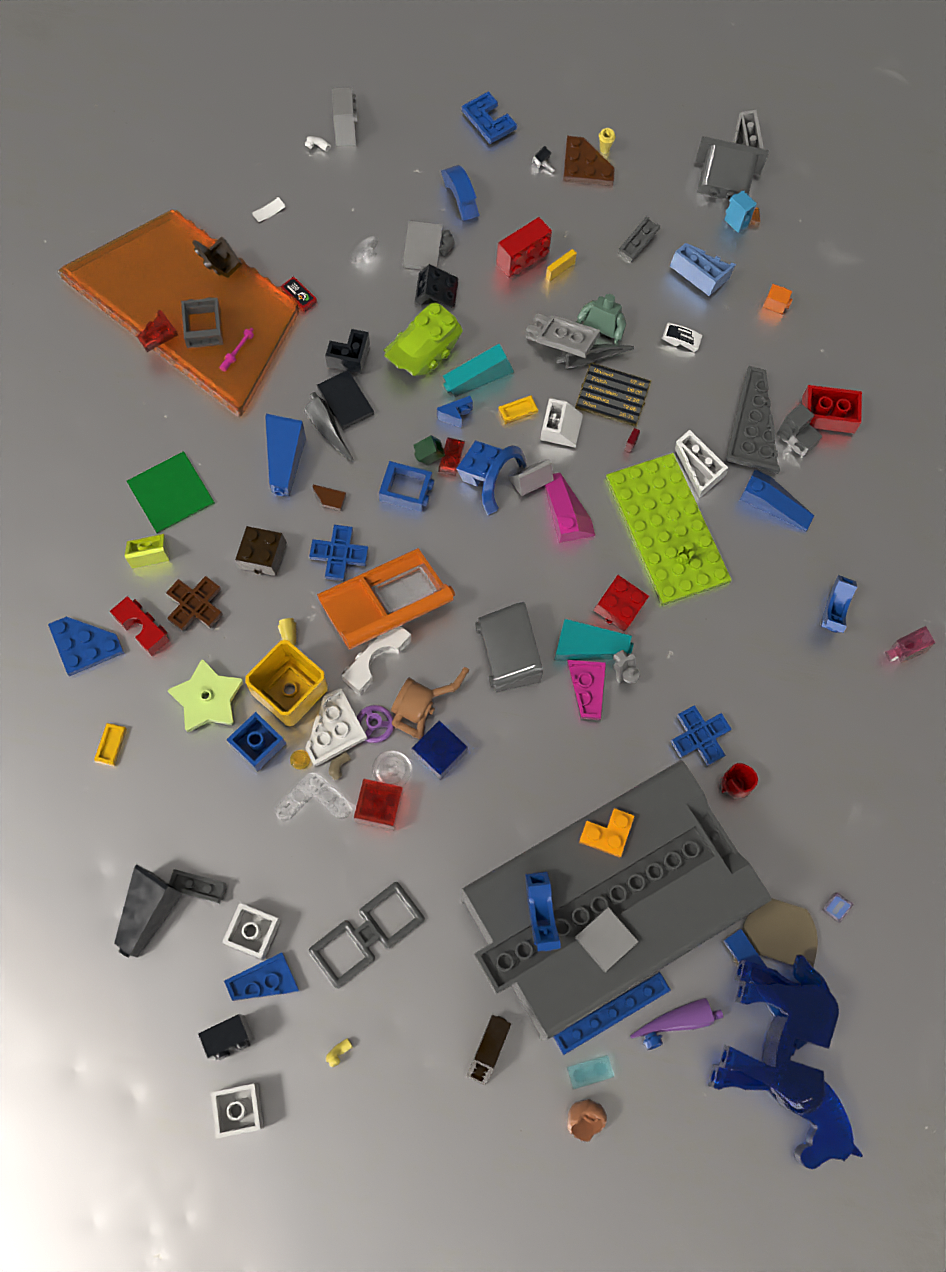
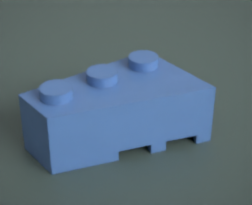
M685 243L675 251L670 267L710 296L730 278L736 264L732 262L727 264L720 261V257L716 256L713 258L706 255V251Z

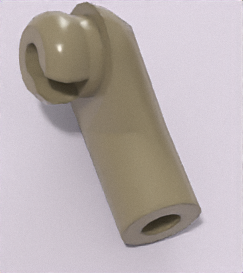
M346 751L334 758L330 763L328 772L334 780L342 777L341 766L351 760Z

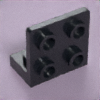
M431 264L427 265L418 274L414 303L421 305L431 298L450 308L455 307L458 277Z

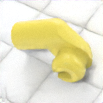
M348 1038L343 1040L326 1055V1062H329L330 1067L337 1066L340 1063L338 1057L353 1048Z

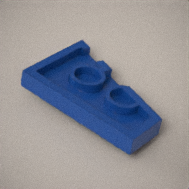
M283 953L275 955L224 981L232 1001L300 992Z

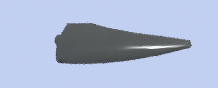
M594 344L586 358L562 351V356H556V363H564L566 369L581 367L634 350V346Z
M316 392L311 393L310 398L312 401L305 407V413L331 445L349 460H354L340 435L334 415L327 403Z

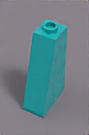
M497 344L443 375L446 381L443 385L448 393L452 392L454 397L510 375L514 373V370L500 344Z
M564 619L554 660H614L613 656L621 650H624L626 654H631L634 643L631 642V635Z

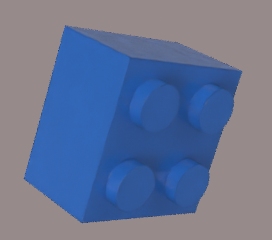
M257 712L251 715L226 739L230 746L257 772L286 745L284 738Z

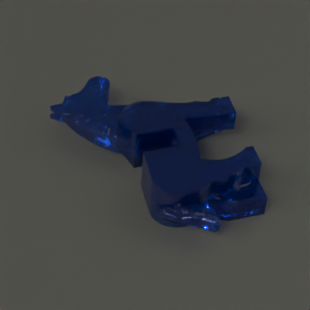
M801 954L796 955L792 967V974L800 983L787 979L775 969L747 960H739L735 981L740 983L735 1002L745 1005L765 1002L774 1006L779 1011L774 1016L767 1034L763 1062L733 1047L724 1045L720 1063L713 1064L708 1086L718 1090L726 1087H737L744 1090H766L783 1108L810 1122V1128L806 1134V1142L798 1145L794 1152L796 1161L808 1169H816L830 1159L845 1161L850 1155L863 1157L860 1150L854 1144L852 1127L840 1099L829 1084L824 1081V1071L791 1060V1056L796 1051L795 1039L829 1049L839 1016V1007L825 979Z

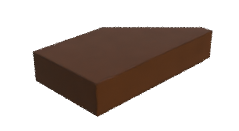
M313 484L312 488L323 507L338 511L342 510L346 492Z

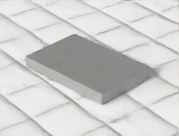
M409 221L403 268L423 270L429 264L435 267L438 266L443 224Z

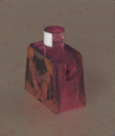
M925 626L898 639L892 645V649L886 651L885 654L890 662L899 659L903 663L928 652L935 644V641Z

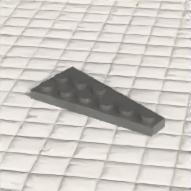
M748 366L725 461L779 474L780 467L777 461L778 452L775 446L776 438L773 417L770 411L771 402L768 396L769 388L766 370Z

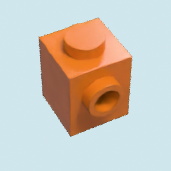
M772 284L763 307L783 314L785 308L789 309L793 300L790 298L792 291Z

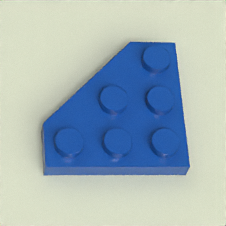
M64 617L48 624L69 676L124 654L119 638L114 633L69 617Z

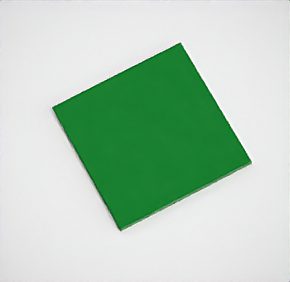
M184 451L126 481L157 534L215 503Z

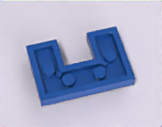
M488 91L464 104L462 112L488 143L491 144L516 130L517 124L508 113L495 121L489 116L488 112L497 108L498 102Z

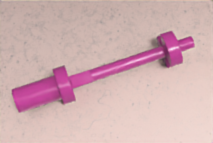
M250 328V330L245 329L243 333L245 336L231 354H226V359L219 367L222 371L225 372L231 363L236 361L235 355L248 338L252 339L254 337L252 333L254 331L253 328Z

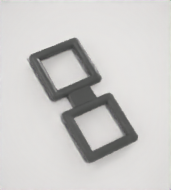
M398 882L391 884L360 908L359 914L365 923L356 930L348 920H345L309 948L310 955L334 988L339 989L375 960V955L369 949V946L379 939L384 948L390 949L424 922L425 917ZM396 892L414 916V919L388 939L369 912ZM346 930L365 958L338 978L319 951Z

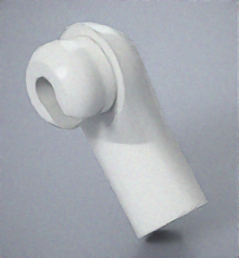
M309 136L306 138L305 145L311 149L314 147V144L325 152H328L331 148V145L320 137Z

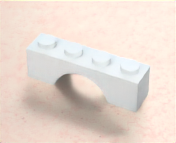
M399 626L372 639L368 644L369 647L356 656V661L343 670V682L361 696L373 683V677L370 673L372 661L378 655L385 652L399 654L411 641V634L402 626Z

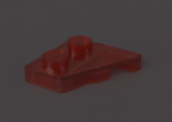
M161 309L156 312L157 317L154 321H149L145 329L137 335L138 341L146 352L178 336L176 329Z

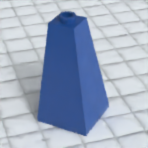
M266 414L269 485L271 492L277 496H290L306 441L303 421Z

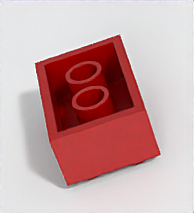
M540 217L534 219L498 242L496 264L509 278L514 274H519L522 269L533 265L536 260L545 257L549 253L552 230Z
M814 385L807 386L802 396V405L814 414L809 423L814 429L846 433L856 432L861 424L862 391Z

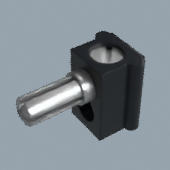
M544 146L533 157L532 164L538 168L543 166L550 173L555 172V168L547 161L550 158L551 152Z

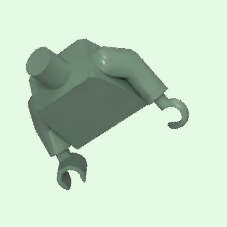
M606 294L605 298L599 296L597 301L592 300L585 304L577 316L578 320L576 323L581 324L583 321V325L600 330V333L614 338V343L620 345L618 342L622 339L626 320L622 313V306L615 302V296Z

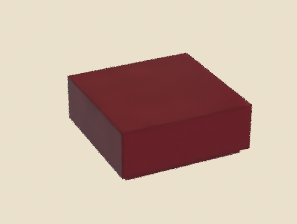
M633 429L624 451L632 452L638 440L640 430Z

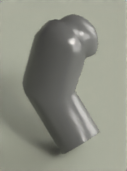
M444 230L441 233L443 246L439 249V252L442 255H446L455 244L449 230Z

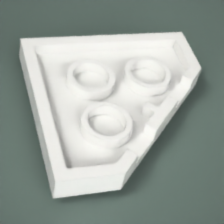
M341 687L323 697L319 714L316 716L312 727L311 737L305 747L315 767L368 739Z

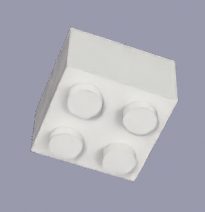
M239 903L222 943L265 960L281 920Z
M258 1083L211 1092L216 1139L264 1128Z

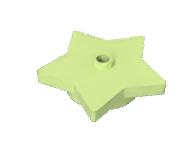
M201 660L190 680L168 689L169 694L184 707L185 730L190 732L209 722L234 725L231 702L243 681L241 678L218 676L204 660Z

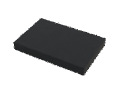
M349 370L317 384V389L342 430L374 414V410Z

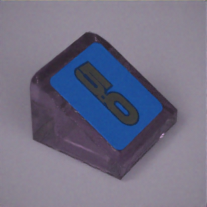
M836 892L831 895L822 911L840 923L854 904Z

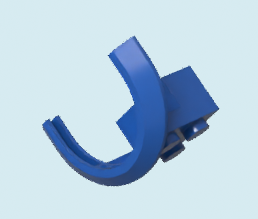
M475 440L456 469L463 482L477 487L481 481L484 482L482 503L487 515H490L499 509L494 497V488L501 468L509 459L515 458L518 466L521 467L522 465L525 469L527 466L526 458L518 446L512 445L500 449Z

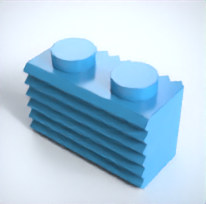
M745 191L736 193L730 198V204L724 219L738 233L749 226L757 204Z

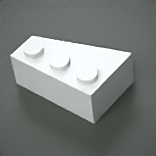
M689 430L676 441L675 451L700 499L726 476L728 467L692 431Z

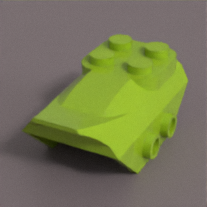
M432 303L420 312L414 321L409 324L408 328L404 332H400L396 339L383 350L385 352L384 356L399 369H406L413 376L425 375L430 370H434L442 359H446L450 355L463 330L454 315L442 305Z

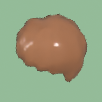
M591 1099L574 1103L568 1111L567 1129L570 1134H573L575 1138L581 1141L590 1142L592 1137L600 1133L606 1126L607 1115L601 1104Z

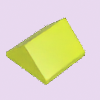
M160 534L127 541L125 558L131 568L169 561L165 535Z

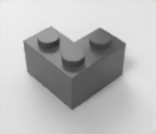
M800 403L785 417L777 434L796 453L804 457L819 443L822 435L809 424L814 414Z

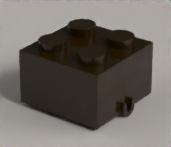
M246 526L235 561L240 569L253 571L257 575L263 573L276 576L287 542L282 533Z

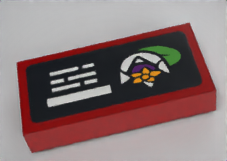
M294 276L280 286L281 290L303 312L317 302V298Z

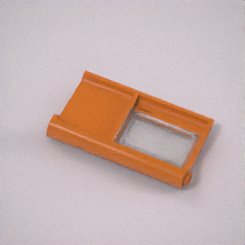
M417 548L317 594L337 632L350 650L454 601L455 592L451 586L442 583L424 555Z

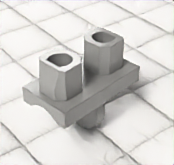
M624 650L616 653L613 656V659L616 661L613 665L616 671V680L619 684L623 682V679L627 683L637 682L640 673L636 669V657L633 653L628 656Z

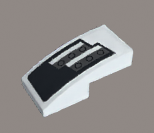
M668 323L666 324L662 339L676 347L681 344L695 352L699 348L703 335L689 328Z

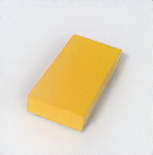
M571 249L547 267L546 279L549 282L575 264L577 252Z
M532 395L499 406L498 411L504 423L508 424L538 413V408Z
M106 723L94 758L95 762L115 766L127 731L126 727Z

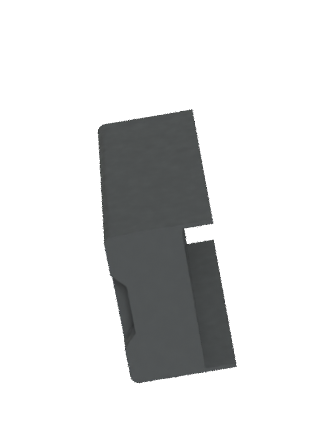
M682 760L462 888L461 892L462 904L465 903L488 943V946L474 953V956L496 994L512 985L538 1030L541 1041L555 1036L772 900L751 864L737 851L711 811L703 790ZM614 808L634 815L620 858L579 843L586 821L607 828ZM548 873L551 883L554 919L560 939V949L550 951L537 950L530 922L525 874ZM609 908L637 939L638 943L610 969L604 972L575 937L603 911Z

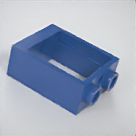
M389 461L379 491V501L422 512L423 507H427L429 502L428 491L432 490L434 486L432 472ZM396 473L424 480L419 499L390 492Z

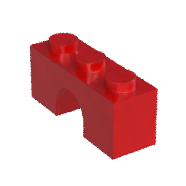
M127 596L111 609L110 613L126 630L135 624L143 625L142 631L135 638L153 656L169 642L166 636L168 632L161 625L157 627L153 623L155 619L149 612L144 613L141 610L143 607L136 599L132 601Z

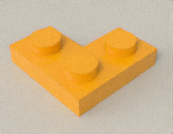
M614 808L607 828L586 821L579 843L620 858L634 815Z

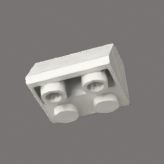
M549 398L540 440L576 447L583 414L566 401Z

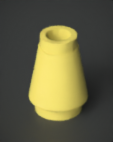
M604 128L599 133L600 151L604 154L610 151L615 140V133L610 128Z
M294 618L279 620L278 629L282 639L288 640L296 646L297 623L294 622Z

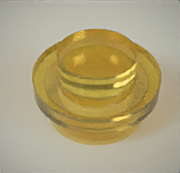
M297 750L292 753L290 763L293 768L303 770L308 767L310 757L306 751Z

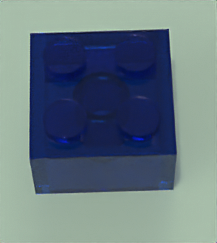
M440 720L411 748L412 754L439 780L468 752V746Z

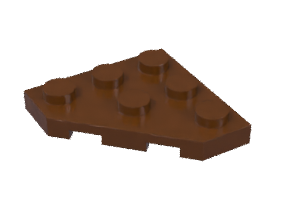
M567 136L563 181L613 186L615 168L584 137Z

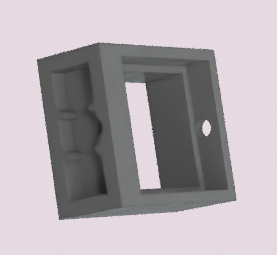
M208 297L205 299L181 301L184 340L187 348L223 345L221 310L218 298ZM215 312L216 329L191 331L189 315Z

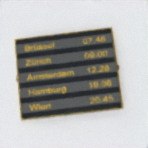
M590 363L585 380L581 385L582 388L575 409L636 427L642 408L645 405L651 380Z

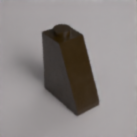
M491 1016L466 1077L486 1085L494 1070L512 1023L507 1022L501 1016Z

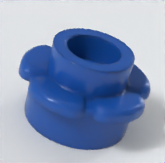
M656 1032L644 1036L643 1045H646L647 1050L663 1045L661 1040L663 1036L657 1035Z

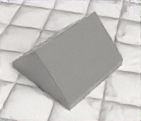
M550 460L540 461L508 478L521 496L526 495L554 481L552 463Z

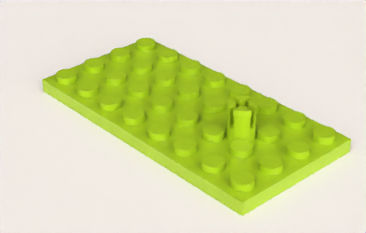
M674 453L606 474L605 478L661 606L731 582L732 579Z

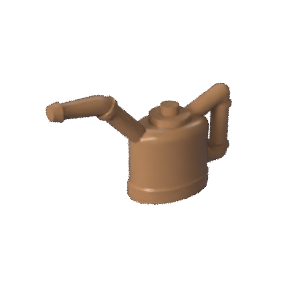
M464 667L453 684L450 683L433 690L409 677L402 686L391 708V712L396 714L392 720V725L396 729H400L413 736V738L423 739L426 718L435 711L433 698L455 692L461 686L467 673H469V669ZM404 717L413 723H417V729L401 722L402 718Z

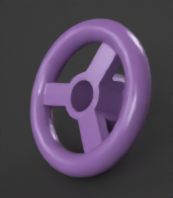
M370 705L363 708L358 713L357 719L361 725L363 716L367 715L366 724L368 729L365 731L368 739L365 741L379 743L386 740L394 729L392 725L393 716L390 711L380 705ZM372 711L382 712L388 721H382L381 716L377 713H372ZM375 720L378 724L372 725L371 722ZM380 727L387 728L383 735L370 737L374 730Z

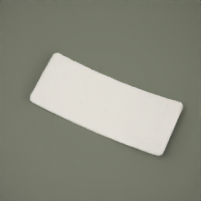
M278 197L265 207L252 212L258 222H261L278 213L285 205Z

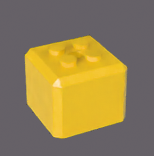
M281 640L245 676V683L251 695L286 726H294L328 691V683L324 671L288 640ZM288 685L295 687V691L292 694L284 692Z

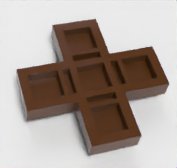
M207 576L194 589H191L178 579L166 592L167 596L179 604L167 619L181 631H184L195 618L211 628L223 615L219 609L210 603L221 590L220 586Z

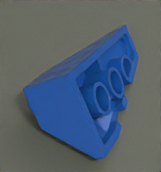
M756 469L740 498L741 501L804 531L808 530L814 517L806 507L777 481Z

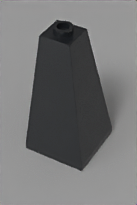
M136 864L133 870L114 942L120 948L118 951L127 958L130 955L139 957L182 896L181 892Z

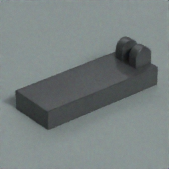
M646 216L618 249V253L632 262L657 233L660 225L658 223L656 225Z
M176 869L173 870L169 885L182 894L218 904L223 901V894L227 890V884L224 882Z

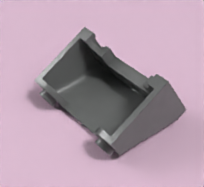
M525 602L516 603L479 617L478 622H475L476 631L481 633L484 638L492 669L489 682L490 686L495 688V692L540 683L543 669Z

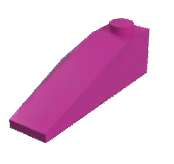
M553 474L554 481L544 486L559 543L594 537L595 532L590 516L562 474Z

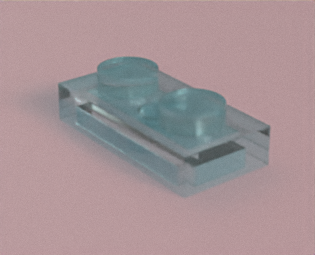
M608 1055L566 1067L572 1089L614 1077Z

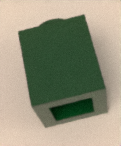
M432 435L413 445L415 458L427 466L445 456L441 441Z

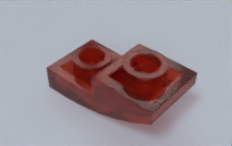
M447 438L443 449L445 456L441 459L438 472L456 476V468L460 464L465 441Z

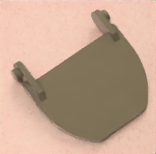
M771 898L770 902L747 916L742 931L758 955L802 968L800 986H810L811 978H809V974H812L818 947V937L814 921L807 909ZM733 958V962L736 963V966L741 967L737 959Z

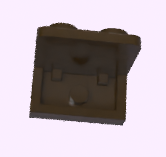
M220 237L210 248L196 240L192 242L195 246L194 251L204 259L203 264L209 270L213 269L219 276L223 275L229 278L242 265L238 256L223 237Z

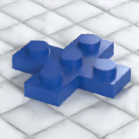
M334 525L331 542L312 539L309 557L312 560L327 561L325 579L344 581L347 564L366 566L368 546L351 544L353 527Z
M694 705L677 715L686 732L670 742L680 758L698 750L706 765L709 766L726 756L716 740L732 730L722 713L704 721Z

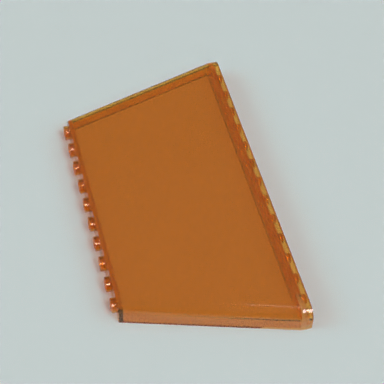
M173 209L62 266L57 271L63 281L239 418L245 413L299 314L298 301L293 296H288L281 287H276L269 278L260 275L254 267L248 266L240 257L242 265L229 278L223 275L219 276L213 269L209 270L203 264L204 259L194 251L195 246L192 242L196 240L210 248L217 239L209 237L203 229L197 228L191 220L185 219L178 210L175 211ZM208 297L218 298L221 310L223 345L187 348L184 340L181 301L205 299ZM215 312L189 315L191 331L216 329ZM250 328H253L254 331L252 333L254 337L252 339L248 338L235 355L236 361L231 363L225 372L222 371L219 367L226 359V354H231L245 336L243 334L245 329L250 330Z

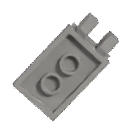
M536 314L534 317L535 324H529L526 332H528L526 335L527 339L586 358L600 336V330L554 315H551L549 318L546 315Z

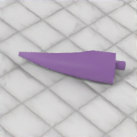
M703 998L657 1017L630 1037L633 1039L652 1032L659 1033L703 1028L713 1025L715 1020L723 1018V1013L721 1009L711 1011L707 999Z

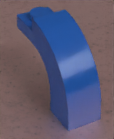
M460 165L441 170L445 187H449L456 198L462 221L480 216L475 201L476 195L465 170Z
M840 575L837 576L827 600L821 627L827 628L832 632L844 633L847 627V610L857 589L856 581Z
M548 873L525 874L530 922L537 950L550 951L560 949V939L554 919L551 883Z

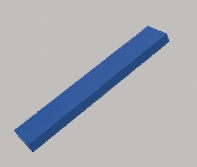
M738 929L725 938L723 942L734 958L740 963L742 970L794 1048L799 1050L815 1037L742 929Z
M658 972L559 1032L553 1038L562 1054L565 1055L668 993L671 989L661 972Z

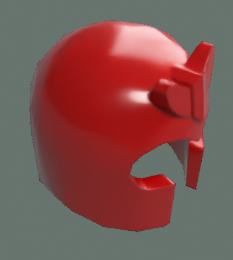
M736 763L721 777V792L724 793L726 791L734 798L747 797L757 786L758 776L752 767L743 763Z

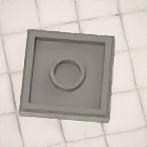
M609 908L603 911L575 937L604 972L610 969L638 943L637 939Z

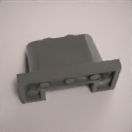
M702 136L695 162L703 164L697 193L730 200L734 194H738L741 191H745L749 195L754 174L761 175L769 150Z

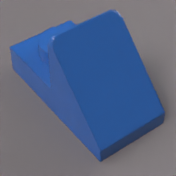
M467 396L438 407V420L462 428L460 415H466L472 411L473 401L471 397Z

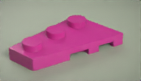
M567 660L581 718L601 720L606 662Z

